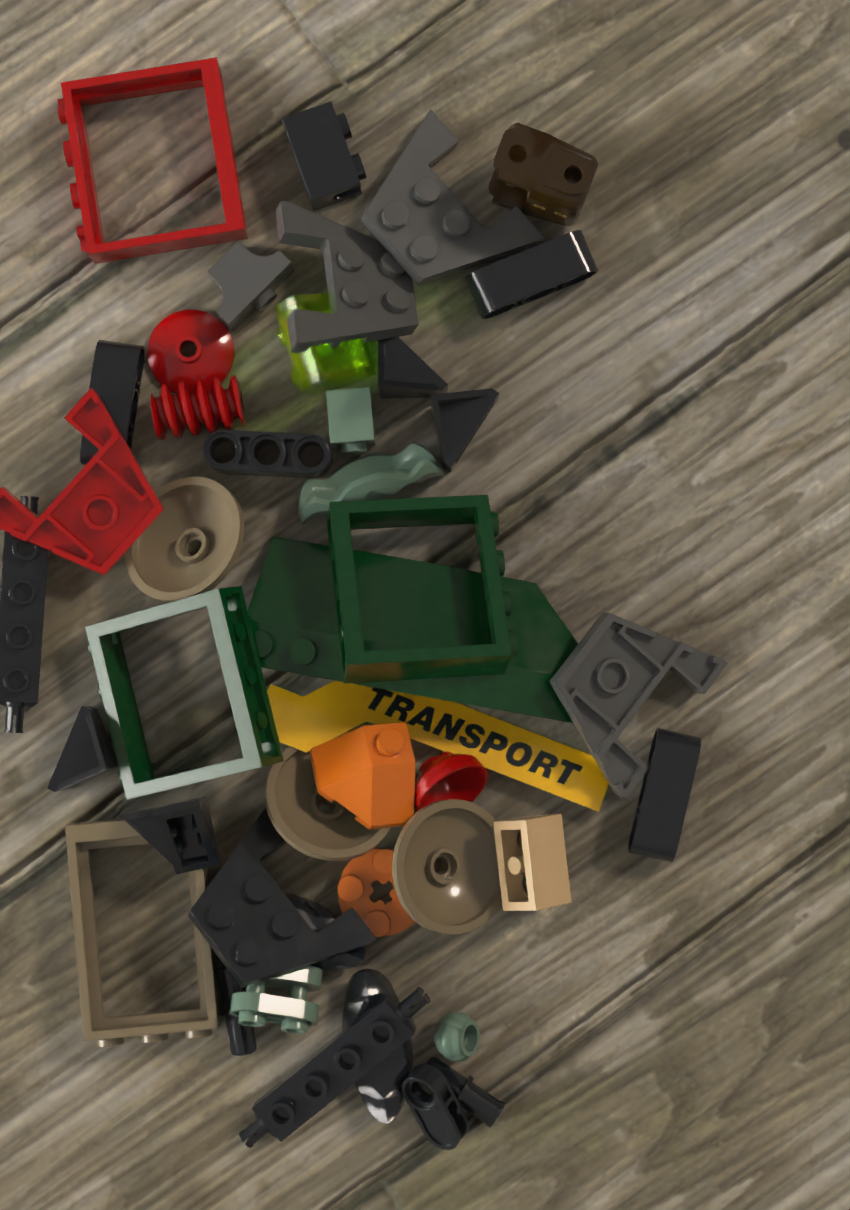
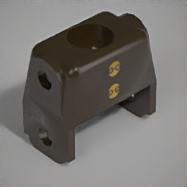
M517 122L504 132L494 158L493 166L495 170L488 188L489 193L493 196L492 203L510 210L517 206L524 215L563 226H572L579 218L598 167L597 159L593 155L550 134ZM504 182L514 185L515 187H509Z

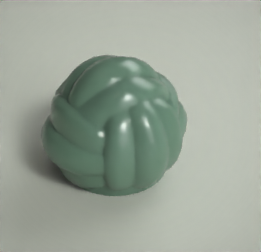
M459 1012L447 1013L435 1026L433 1041L436 1043L437 1050L448 1060L465 1061L474 1055L479 1045L480 1031L478 1024L467 1014Z

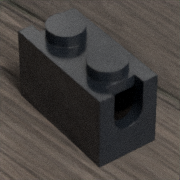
M332 101L282 118L284 130L313 211L362 194L360 180L367 177L359 153L350 155L345 141L352 138V134L344 112L336 115Z

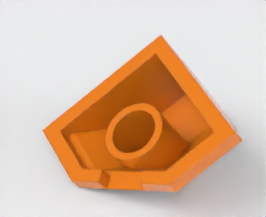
M407 722L362 726L311 748L310 757L317 792L331 803L336 801L355 814V820L367 829L405 826L414 815L415 758Z

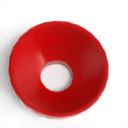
M444 752L439 756L430 757L419 768L420 774L415 782V809L419 811L430 803L446 799L473 802L481 794L488 781L486 768L476 757L467 754Z

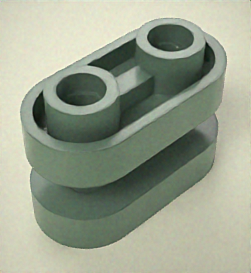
M306 965L298 968L296 971L249 985L246 992L232 994L230 1014L239 1017L238 1024L263 1027L265 1022L281 1024V1031L305 1034L308 1031V1027L317 1025L319 1011L318 1004L306 1001L307 992L319 991L321 989L323 971L318 967ZM265 986L289 990V998L264 994Z

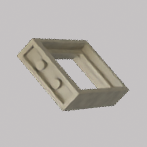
M123 818L66 825L65 832L84 1041L97 1040V1047H110L123 1044L124 1037L141 1036V1042L152 1043L167 1040L168 1033L185 1032V1037L190 1039L211 1036L212 1029H218L222 1023V1015L219 1013L221 1009L218 975L216 974L218 969L217 954L194 923L193 932L200 1008L104 1017L90 849L150 843ZM209 867L188 872L191 908L210 884Z

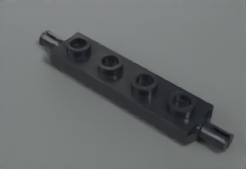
M20 496V501L28 507V496ZM31 496L30 510L37 515L39 497ZM5 531L0 591V704L6 706L4 732L12 733L13 716L15 715V733H23L24 707L37 704L39 696L48 549L29 541H23Z
M418 987L402 1002H398V1000L388 995L383 997L255 1102L252 1110L255 1112L257 1120L239 1132L242 1142L247 1139L245 1145L251 1148L267 1133L278 1138L280 1142L286 1139L414 1035L416 1026L412 1016L431 1002L428 994L425 993L423 995L424 990Z

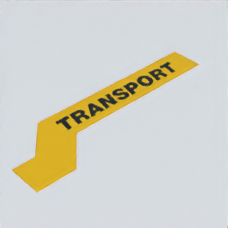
M333 681L305 696L270 684L267 691L279 742L306 753L311 748L330 741L365 722L374 725L407 722L410 739L444 752L472 755L487 769L597 812L600 811L609 785L592 755L457 702L351 683L344 684V682Z

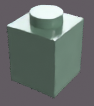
M370 387L327 390L329 435L332 449L340 448L342 455L366 453L367 446L376 445Z

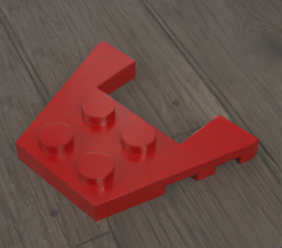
M90 388L64 419L96 446L98 452L40 516L32 512L9 490L2 487L0 489V529L16 538L34 543L52 551V553L105 575L164 510V506L99 394L93 388Z

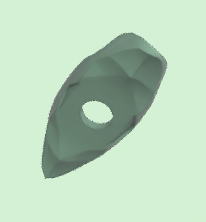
M415 442L410 443L398 454L371 453L357 457L339 466L327 478L305 479L300 488L298 500L299 519L302 525H304L310 519L327 516L329 502L379 500L389 495L397 494L404 486L414 483L421 484L432 477L444 476L443 467L427 448Z

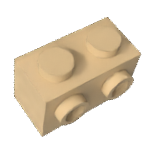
M562 814L528 815L494 821L503 911H537L572 903Z

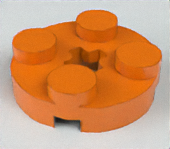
M374 848L365 855L351 859L345 866L337 887L339 906L342 913L353 907L375 937L398 934L415 922L402 907L395 891L392 877L394 850L391 848ZM376 880L381 884L389 881L394 887L389 892L392 900L387 903L381 899L376 902L373 901L370 897L374 892L371 884Z

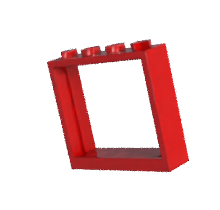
M217 57L61 82L63 98L57 99L59 107L57 111L61 125L67 124L70 139L63 141V150L67 166L74 167L76 183H70V194L74 209H81L83 225L76 227V232L80 240L81 252L87 251L88 256L95 264L248 239L222 72ZM204 87L225 223L105 243L83 106Z

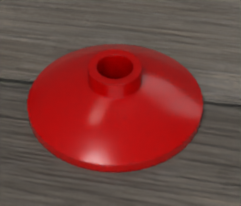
M181 310L165 317L152 332L147 349L148 363L155 378L160 384L166 383L171 392L176 393L178 382L183 381L188 392L193 393L196 379H201L206 391H210L213 377H218L222 384L229 375L234 362V344L225 325L215 316L201 310ZM194 343L197 346L195 355L184 357L181 353L183 345Z

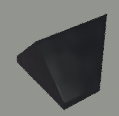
M399 337L378 340V387L380 399L431 398L432 394H442L448 391V384Z
M494 389L431 395V412L443 467L451 472L497 402L499 393Z
M81 706L47 789L54 792L61 791L119 767L116 754L96 708Z
M207 796L119 815L173 865L176 874L220 865Z

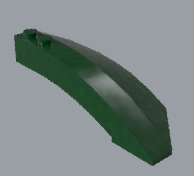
M272 537L248 608V615L261 667L343 682L329 546ZM353 550L364 651L492 644L481 572ZM500 577L502 590H508L511 599L510 616L506 617L508 630H514L517 639L516 656H511L505 674L351 684L573 723L549 681L579 643L536 583Z

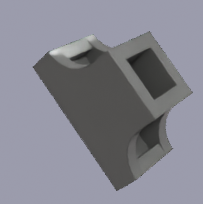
M237 241L207 271L211 280L223 293L221 306L216 311L221 321L234 332L255 310L261 313L267 309L277 297L275 290L294 272L292 262L280 250L269 256H258L251 253Z

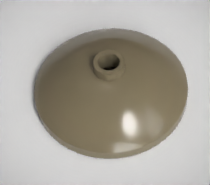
M205 477L177 479L155 491L164 506V510L124 553L127 572L133 583L149 597L164 603H170L214 589L231 571L239 556L244 539L243 513L237 499L228 489L220 483Z
M288 746L282 752L284 761L273 764L268 774L265 785V803L273 826L288 844L313 858L326 861H345L365 855L382 842L391 827L369 830L355 820V814L336 801L331 803L317 792L310 751L306 753ZM318 805H328L332 813H323Z
M446 799L430 803L417 811L408 820L397 839L392 859V877L397 897L406 913L420 926L432 932L456 935L473 931L486 923L502 904L493 822L496 820L489 812L477 804L459 799ZM436 859H438L440 864L439 870L437 872H435L434 870V863Z

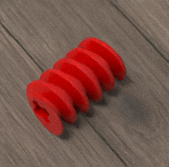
M231 375L227 389L223 388L218 377H213L210 391H206L201 379H196L193 393L188 392L183 381L178 382L176 395H171L166 383H161L158 397H154L151 393L152 419L158 440L166 438L168 426L176 438H182L186 424L194 436L200 435L203 422L211 434L218 431L220 420H222L227 430H235L237 419L239 418L245 428L242 391L236 375Z

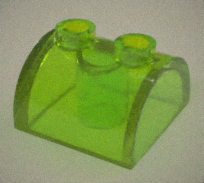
M328 293L292 295L275 306L274 309L279 322L277 329L278 337L281 343L287 347L292 363L291 378L294 384L300 388L301 394L313 395L324 393L327 390L340 389L377 374L368 342H364L362 338L342 341L339 347L330 348V344L311 346L307 352L291 353L287 319L293 308L330 313Z

